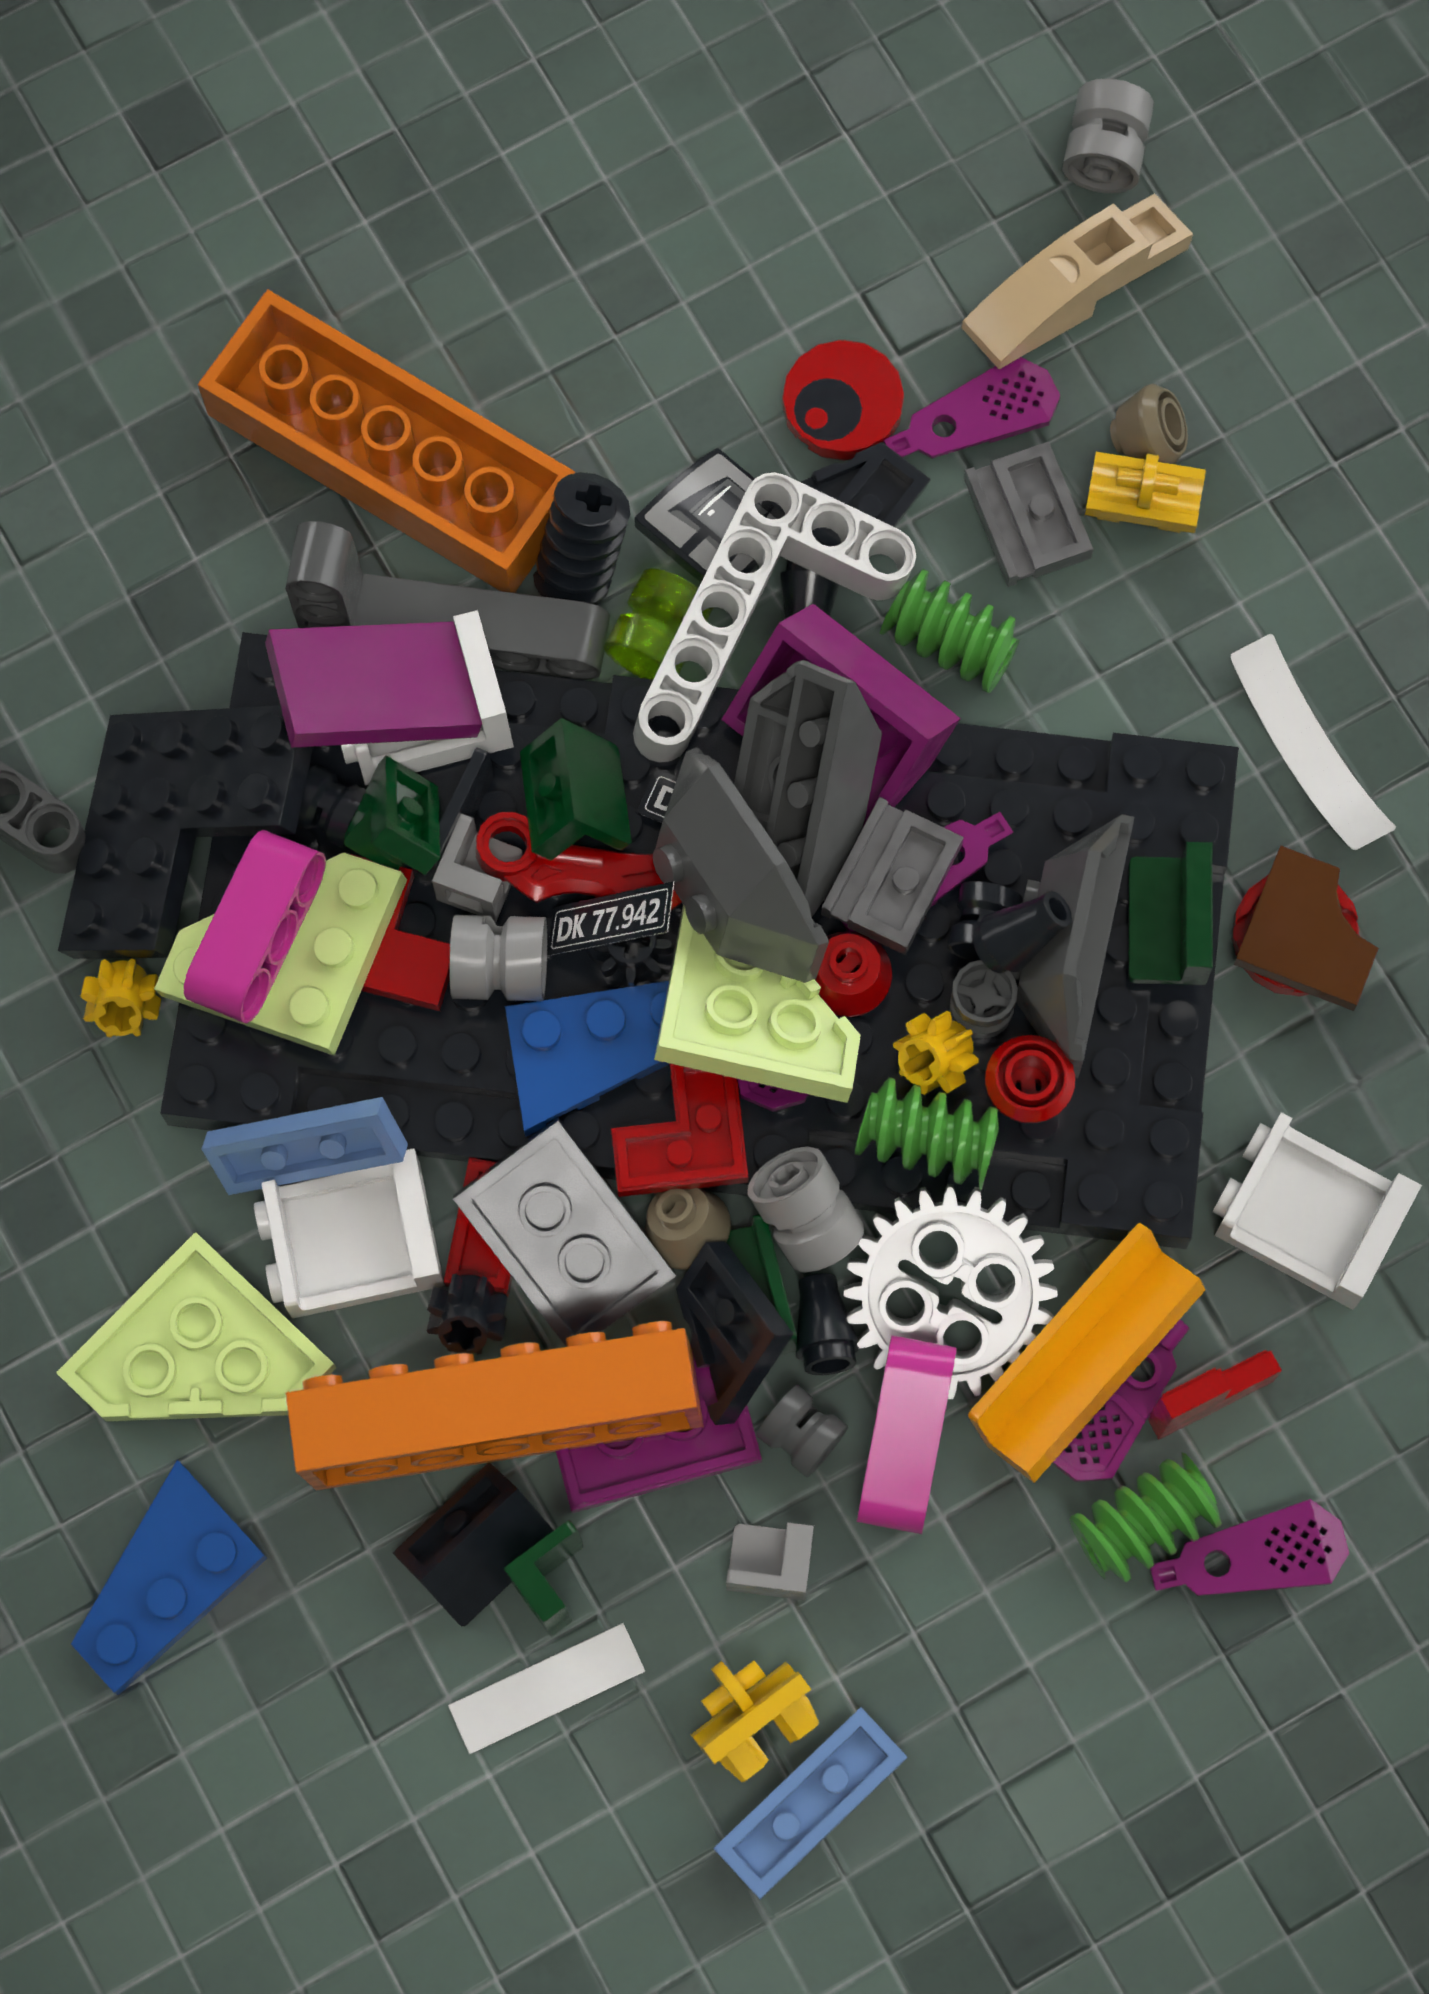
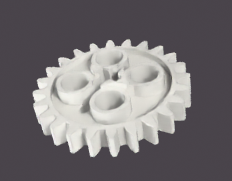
M947 1184L943 1202L934 1203L928 1190L923 1187L920 1188V1207L912 1210L900 1197L895 1199L898 1219L894 1222L876 1213L873 1216V1222L881 1235L878 1239L863 1235L858 1244L868 1254V1258L848 1259L847 1269L862 1277V1282L844 1286V1296L860 1300L862 1305L848 1313L847 1321L851 1324L867 1323L868 1329L859 1336L857 1345L859 1348H866L875 1344L879 1345L881 1349L873 1362V1367L876 1370L886 1366L891 1335L948 1346L943 1338L948 1326L956 1321L966 1320L972 1322L979 1328L981 1337L974 1348L968 1351L956 1350L948 1399L954 1398L958 1381H967L975 1397L980 1396L981 1376L989 1374L996 1382L1004 1373L1002 1365L1007 1361L1012 1364L1022 1353L1020 1348L1023 1344L1028 1346L1038 1335L1032 1329L1034 1324L1047 1325L1054 1317L1047 1309L1039 1306V1301L1057 1297V1288L1050 1284L1040 1283L1038 1278L1054 1270L1053 1262L1049 1259L1033 1260L1032 1255L1042 1247L1044 1240L1041 1235L1025 1239L1021 1238L1020 1234L1028 1221L1024 1213L1014 1217L1009 1222L1002 1219L1006 1207V1200L1000 1197L987 1210L981 1207L980 1188L975 1187L966 1203L957 1202L953 1184ZM932 1231L949 1233L957 1243L955 1254L943 1263L928 1261L919 1250L921 1240ZM901 1260L912 1262L942 1284L948 1285L954 1277L961 1279L962 1294L973 1302L999 1312L1002 1315V1320L999 1323H993L964 1302L955 1298L951 1299L947 1306L940 1304L937 1287L919 1277L902 1271L898 1266ZM990 1264L1004 1265L1014 1275L1012 1286L1001 1295L986 1294L976 1283L978 1273ZM908 1287L921 1294L925 1303L918 1315L909 1319H902L890 1312L886 1302L893 1291Z

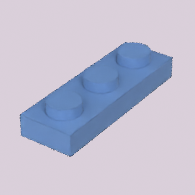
M383 1097L208 1131L202 1151L228 1195L262 1189V1182L275 1180L279 1186L403 1162L408 1143Z
M860 1707L714 1847V1850L758 1899L761 1900L907 1759V1756Z

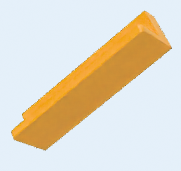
M1138 1223L969 1411L968 1418L986 1446L1035 1483L1205 1292L1206 1289L1201 1279L1163 1253L1152 1231L1142 1223Z

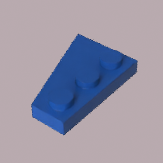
M669 981L505 1006L525 1137L543 1129L546 1123L575 1108L580 1110L600 1100L599 1096L634 1078L639 1080L670 1064L654 1060Z
M177 1459L71 1645L115 1694L120 1695L256 1570L267 1557Z

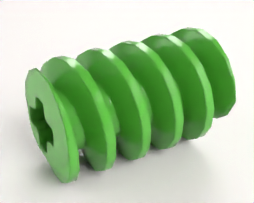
M922 569L910 581H907L898 593L886 614L879 634L884 635L896 625L895 643L904 647L918 636L917 655L928 658L940 648L938 663L939 667L945 670H949L962 659L960 677L965 681H972L984 670L982 690L990 693L1004 675L1019 645V640L1013 637L1016 618L1010 615L997 628L992 626L994 606L987 604L980 612L973 616L969 613L972 594L966 592L954 604L948 602L951 583L944 580L935 590L929 592L926 590L929 571Z
M888 1077L877 1093L872 1092L860 1127L855 1154L861 1155L870 1142L875 1140L877 1158L880 1162L885 1163L888 1161L897 1147L902 1150L904 1169L911 1170L924 1154L927 1155L929 1176H938L947 1162H952L954 1183L961 1185L971 1171L976 1169L978 1170L979 1188L982 1190L999 1131L997 1108L990 1106L981 1119L976 1122L973 1121L972 1102L964 1099L954 1114L951 1115L948 1114L946 1093L939 1092L928 1107H923L920 1086L914 1084L903 1100H899L896 1094L895 1079Z
M1181 1452L1183 1468L1170 1459H1166L1159 1465L1161 1482L1152 1474L1146 1472L1139 1475L1137 1478L1139 1496L1125 1486L1116 1489L1114 1492L1116 1509L1101 1499L1092 1504L1094 1524L1080 1513H1076L1069 1518L1073 1532L1085 1555L1103 1579L1106 1578L1105 1573L1111 1570L1125 1583L1130 1581L1131 1574L1127 1559L1132 1556L1147 1569L1153 1567L1154 1562L1150 1546L1154 1543L1158 1544L1170 1556L1175 1554L1177 1550L1173 1532L1178 1529L1192 1542H1195L1199 1539L1195 1521L1199 1516H1202L1214 1528L1222 1525L1214 1494L1197 1466L1186 1453Z

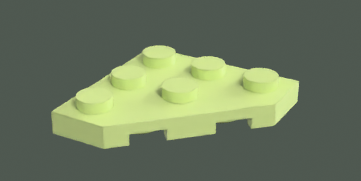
M341 853L326 860L324 876L316 896L261 1010L249 1023H243L186 1000L184 996V982L187 971L214 914L179 930L154 990L167 999L335 1056L407 879L401 871L346 853Z
M683 904L654 1060L847 1103L853 1089L861 1035L845 1016L838 1019L819 996L821 986L815 979L804 983L717 955L704 934H698L692 928Z
M195 1232L56 1373L105 1421L288 1415L286 1392L303 1390L302 1382L304 1380L330 1375L336 1369V1366Z

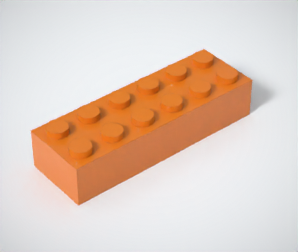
M269 289L266 290L198 383L207 414L502 592L515 593L536 564L557 483L565 476L576 473Z
M658 1321L633 1327V1336L606 1340L604 1332L573 1335L566 1339L567 1347L540 1351L539 1343L514 1344L500 1349L501 1358L475 1362L473 1354L462 1353L435 1359V1368L409 1372L408 1365L405 1364L385 1365L370 1369L368 1371L369 1379L343 1383L341 1375L312 1377L302 1382L303 1390L286 1392L295 1471L317 1491L552 1453L566 1448L570 1450L595 1446L598 1443L607 1444L636 1439V1437L657 1436L668 1432H681L704 1427L692 1348L685 1328L672 1330L671 1322Z

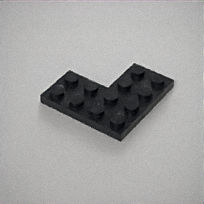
M280 705L110 715L84 830L86 835L85 846L78 857L58 947L59 952L73 959L168 958L174 943L196 837L256 835L261 830L276 835L296 834L314 746L291 748Z

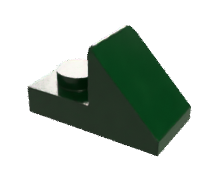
M385 755L378 764L345 833L344 844L374 863L398 870L403 864H407L426 875L440 859L438 786Z

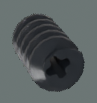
M579 472L567 475L557 483L553 495L554 499L549 510V518L545 526V534L540 545L541 550L536 561L537 571L533 574L535 588L542 597L598 605L608 594L631 513L627 497L622 489L611 480L597 474Z

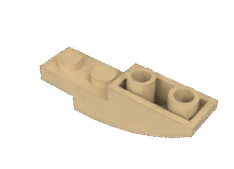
M1155 193L1122 212L1113 203L1058 238L1019 268L963 320L961 328L996 367L1001 369L1092 317L1096 302L1186 251L1189 248L1193 233Z

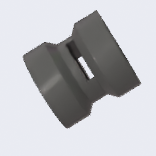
M981 960L967 964L958 972L953 981L949 1012H951L953 1021L959 1022L966 1029L972 1030V1038L988 1039L995 1037L1009 1025L1013 1017L1018 989L1011 972L1007 971L1001 974L993 972Z
M796 1385L768 1415L757 1431L756 1436L770 1448H782L791 1456L792 1466L808 1478L833 1451L846 1433L848 1426L834 1414L823 1415L814 1407L813 1397L799 1385Z

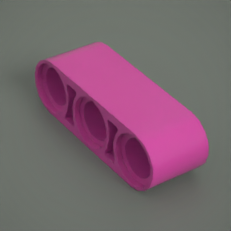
M265 830L259 831L252 838L189 966L184 982V996L186 1000L243 1023H249L257 1016L320 887L326 867L324 853Z
M891 1335L857 1522L922 1534L951 1384L956 1347Z

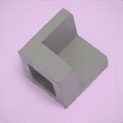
M461 814L432 879L435 895L438 901L476 915L491 916L496 922L511 884L487 875L480 868L476 859V836L478 833L474 818ZM494 838L490 841V851L498 860L513 862L523 856L522 850L518 847Z
M787 1523V1529H778L746 1524L736 1525L733 1533L730 1565L727 1571V1591L805 1600L814 1526Z

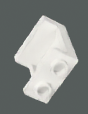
M478 610L453 616L482 722L478 737L341 745L346 764L359 762L365 785H369L378 764L385 755L416 773L470 759L476 747L489 753L514 747L506 710Z
M1281 1112L1273 1128L1260 1123L1242 1157L1253 1162V1165L1243 1184L1230 1178L1213 1210V1213L1224 1218L1214 1236L1354 1310L1366 1293L1422 1185L1400 1173L1397 1174L1393 1181L1377 1174L1291 1128L1289 1124L1293 1118Z
M415 1149L406 1150L404 1161L285 1186H278L275 1180L262 1182L265 1201L255 1202L254 1211L260 1238L262 1241L272 1239L276 1263L266 1265L268 1286L273 1303L284 1301L285 1308L292 1319L429 1290L433 1287L445 1286L421 1165Z

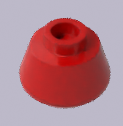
M842 931L828 935L829 944L815 979L821 986L819 996L836 1016L856 1017L872 1011L885 999L891 986L892 967L886 951L877 941L858 932Z
M1024 1035L1006 1041L992 1054L986 1069L985 1084L990 1100L1002 1114L1022 1123H1039L1055 1117L1067 1106L1075 1088V1071L1073 1064L1069 1062L1066 1055L1055 1042L1041 1036ZM1017 1082L1020 1083L1021 1091L1015 1086ZM1036 1083L1038 1084L1040 1091L1036 1090Z

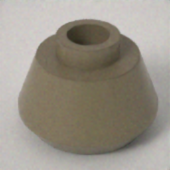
M1157 384L1144 386L1121 404L1117 409L1115 419L1110 424V434L1115 449L1119 454H1125L1127 457L1145 459L1148 453L1159 455L1158 462L1176 464L1187 447L1188 431L1182 407L1170 390Z
M701 1188L671 1189L666 1192H659L649 1205L645 1224V1232L670 1267L674 1269H689L706 1242H727L731 1230V1218L724 1202L714 1193Z

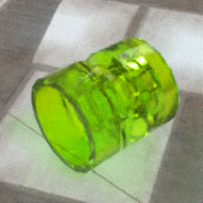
M655 568L644 569L627 601L632 613L620 614L603 646L606 654L630 673L640 678L654 680L698 587L668 571ZM714 607L702 611L706 622ZM686 661L675 666L678 675Z

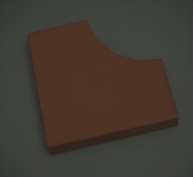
M1280 845L1234 965L1354 1011L1379 948L1357 935L1342 914L1337 895L1340 868Z

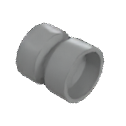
M1096 79L1086 82L1079 88L1072 120L1074 130L1069 134L1062 169L1070 181L1085 189L1102 193H1121L1133 189L1138 184L1145 151L1143 142L1148 138L1154 108V100L1151 95L1140 86L1116 79Z
M454 915L450 941V990L452 999L488 1000L494 990H501L507 1000H544L547 974L546 917L510 916L503 926H497L491 916Z
M808 1146L794 1148L774 1157L754 1174L748 1184V1196L765 1223L774 1225L773 1237L792 1268L801 1272L818 1271L834 1265L846 1257L859 1244L864 1234L863 1221L844 1191L839 1190L840 1182L819 1149Z

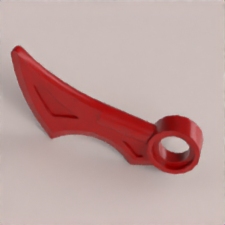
M500 812L490 816L480 826L476 836V859L480 868L487 875L498 878L502 882L507 881L536 903L560 894L580 893L598 898L663 884L655 870L653 854L624 853L572 844L552 861L537 855L531 849L528 818L516 812ZM501 832L516 833L525 842V854L513 862L498 860L490 851L489 844L491 839ZM674 889L671 910L682 903Z

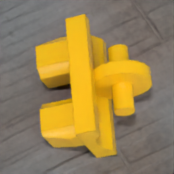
M1096 452L1085 515L1117 523L1123 521L1153 526L1159 530L1177 533L1181 531L1195 533L1206 470L1158 462L1159 455L1147 453L1145 459Z
M754 1660L735 1675L720 1661L710 1670L721 1686L701 1700L713 1718L694 1731L691 1737L714 1764L719 1761L739 1781L745 1782L764 1768L765 1764L769 1761L752 1737L753 1734L766 1724L773 1721L789 1743L800 1740L818 1726L817 1716L805 1695L812 1689L798 1671L795 1672L787 1662H784L766 1676Z

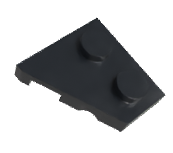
M881 442L856 453L852 460L845 463H833L814 471L810 478L801 481V483L895 527L926 489L931 479ZM768 500L762 501L761 507L775 518L780 519L785 516V512L777 503ZM822 527L812 531L816 541L822 545L832 547L841 544L840 537L832 529Z
M725 1241L706 1242L677 1286L676 1291L683 1317L691 1330L690 1344L697 1368L709 1367L718 1402L707 1406L710 1419L715 1425L734 1424L794 1333Z

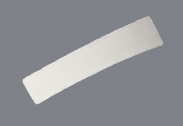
M1268 634L1233 652L1230 658L1272 741L1306 794L1343 841L1352 850H1358L1394 831L1396 826L1364 791L1319 725L1297 686L1275 637L1272 634Z

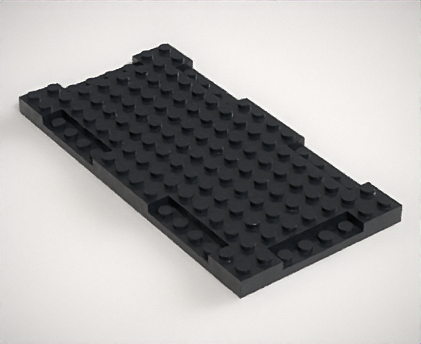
M242 632L229 708L280 705L265 645L267 635ZM494 670L506 710L514 747L489 753L494 777L474 817L477 833L480 826L490 816L500 812H516L528 818L520 751L561 718L614 743L618 747L632 840L631 844L623 850H618L588 835H584L573 845L624 853L653 854L662 823L636 813V810L655 768L678 777L686 751L698 747L704 755H709L722 766L732 783L734 784L743 736L721 719L739 689L716 687L686 750L681 756L672 761L656 762L649 760L640 753L635 745L633 736L641 704L653 679L613 675L612 683ZM660 715L648 720L649 727L658 736L668 738L680 733L679 725L671 717ZM958 723L928 770L894 808L903 812L906 809L941 827L958 820H963L975 826L1001 812L1013 833L989 846L987 864L940 898L929 909L906 955L879 943L890 959L892 981L885 999L875 1009L860 1016L846 1017L861 1035L853 1089L847 1103L809 1095L804 1103L772 1112L742 1099L738 1084L749 1183L754 1174L774 1157L794 1148L808 1146L819 1149L840 1182L839 1190L844 1191L855 1209L897 1214L895 1199L900 1197L913 1210L920 1207L919 1193L920 1188L923 1187L928 1190L934 1203L943 1202L947 1184H953L957 1202L966 1203L972 1190L975 1187L979 1188L978 1170L973 1169L966 1180L960 1185L954 1183L952 1162H947L939 1175L932 1177L929 1176L927 1155L924 1154L911 1170L903 1168L902 1150L897 1147L888 1161L885 1163L878 1161L875 1140L870 1142L861 1155L855 1154L860 1127L872 1092L877 1093L888 1077L895 1079L897 1099L903 1100L914 1084L905 1076L899 1074V1051L893 1047V1043L909 1034L905 1024L923 1013H926L933 1019L949 1011L953 981L963 967L974 962L961 958L947 949L951 928L960 922L961 912L957 907L961 884L980 881L1002 885L1018 892L1024 900L1028 879L1041 882L1046 860L1123 814L1135 818L1084 1061L1079 1077L1075 1078L1073 1095L1067 1106L1058 1115L1039 1123L1018 1122L1005 1116L997 1109L999 1131L982 1190H980L981 1207L988 1210L996 1200L1002 1197L1006 1200L1002 1219L1009 1222L1014 1217L1024 1213L1028 1219L1024 1230L1122 1241L1138 1223H1142L1152 1231L1159 1246L1187 1249L1192 1239L1204 1115V1112H1202L1224 874L1228 865L1239 747L1113 733L1111 741ZM341 745L313 747L309 769L318 764L335 773L339 783L347 787L357 784L367 789L368 785L364 783L359 762L346 764ZM297 825L296 834L278 835L324 853L326 860L341 853L364 857L350 848L344 850L326 840L324 831L316 827L306 830ZM501 832L493 837L496 840L520 848L522 854H525V842L518 834ZM255 835L212 837L198 921L215 914L247 846ZM1186 842L1212 843L1213 968L1206 985L1130 982L1128 979V865L1130 859L1135 856L1181 858ZM960 850L952 865L959 864L964 859ZM415 876L398 930L450 944L454 915L476 914L438 901L433 883ZM511 885L495 924L503 926L510 916L546 917L548 946L553 907L597 897L580 893L560 894L536 903ZM824 900L812 916L815 924L821 925L826 936L846 931L840 920L833 917L829 919L821 915ZM683 903L670 911L668 932L655 935L656 939L671 941L674 946V952ZM641 938L630 939L627 945L620 947L623 948L625 957L632 959L637 958L638 948L645 945H643ZM593 947L547 956L544 1000L629 987L626 974L619 970L607 978L602 974L601 967L611 956L610 953L594 951ZM674 953L668 955L659 954L657 963L662 972L660 979L653 977L647 972L637 976L636 986L669 981ZM450 979L440 1011L361 991L335 1056L179 1003L160 1114L168 1126L213 1131L383 1097L408 1143L407 1150L415 1149L417 1156L468 1162L470 1157L499 1162L537 1133L535 1132L525 1137L505 1006L537 1001L507 1000L501 990H494L488 1000L452 999ZM1015 980L1018 988L1019 980ZM1017 1003L1015 1004L1013 1017L1009 1025L999 1035L988 1039L972 1038L973 1054L979 1061L976 1065L963 1072L966 1083L949 1093H946L939 1086L925 1095L921 1094L923 1107H928L939 1092L946 1093L948 1114L951 1115L954 1114L964 1099L970 1100L972 1102L973 1121L976 1122L981 1119L990 1106L995 1107L989 1098L985 1084L986 1069L992 1054L999 1046L1012 1038L1024 1035L1038 1036ZM670 1064L639 1080L634 1078L599 1096L600 1100L580 1110L575 1108L558 1117L605 1179L617 1180L611 1128L676 1121ZM1017 1082L1015 1086L1021 1091L1020 1083ZM1036 1083V1090L1040 1091V1088ZM760 1084L759 1087L764 1088L765 1085H764V1084ZM749 1183L704 1187L701 1189L748 1196Z

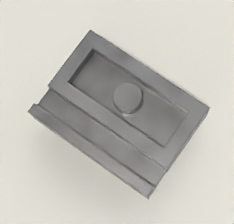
M1049 441L992 460L991 465L976 470L974 467L965 470L964 481L1008 587L1017 584V580L1032 575L1036 578L1092 558V544Z
M879 797L822 906L821 915L829 919L831 917L848 924V928L906 955L962 847L964 837L906 809L904 812L888 805L887 800Z

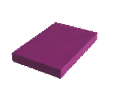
M454 622L269 629L265 645L291 748L478 737L482 722Z
M694 1359L704 1427L681 1432H668L657 1436L636 1437V1439L607 1444L598 1443L595 1446L557 1450L556 1454L571 1512L576 1513L762 1463L748 1406L746 1405L734 1424L715 1425L710 1419L707 1406L718 1402L709 1367L697 1368Z

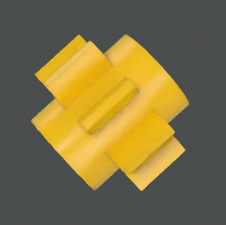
M133 958L129 961L119 960L112 963L106 959L101 960L98 978L85 976L80 998L87 1001L83 1019L85 1022L95 1021L98 1028L106 1033V1037L125 1036L131 1033L136 1037L141 1036L144 1018L157 1020L159 1016L161 998L155 995L156 991L154 990L159 977L157 974L147 975L145 970L136 964V959Z
M949 1011L933 1019L926 1013H923L905 1023L909 1034L893 1043V1047L899 1051L898 1064L901 1076H905L911 1083L920 1086L921 1094L924 1095L939 1086L946 1093H949L966 1083L963 1072L976 1065L979 1061L973 1054L974 1047L971 1037L973 1032L971 1029H966L959 1022L953 1021Z

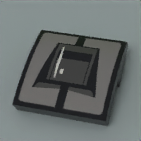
M716 448L680 474L634 517L635 528L699 582H702L747 488L755 478L723 451ZM762 501L755 504L756 509L762 516L769 519H777L761 507ZM741 553L729 557L732 567L739 572L753 573L759 570L756 560L749 555Z

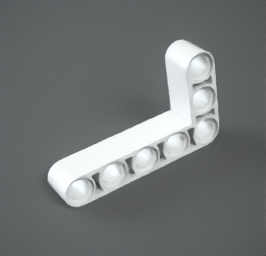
M774 472L765 473L755 478L747 488L641 704L633 732L634 742L640 753L649 760L668 762L678 758L686 750L780 556L867 598L878 601L888 600L900 592L914 567L916 552L909 536L883 521L786 475ZM767 500L775 502L781 506L785 516L780 519L765 518L758 512L755 504ZM822 527L832 529L840 537L841 544L832 547L822 545L816 541L812 531ZM741 553L749 555L756 560L759 570L753 573L739 572L732 567L729 557ZM877 554L886 555L894 560L898 571L891 574L881 573L873 568L869 557ZM711 607L722 608L730 614L733 624L722 628L712 626L706 622L702 611ZM684 661L696 662L703 667L707 678L693 683L685 681L678 675L675 666ZM660 715L671 717L679 725L680 733L668 738L658 736L649 727L648 720Z

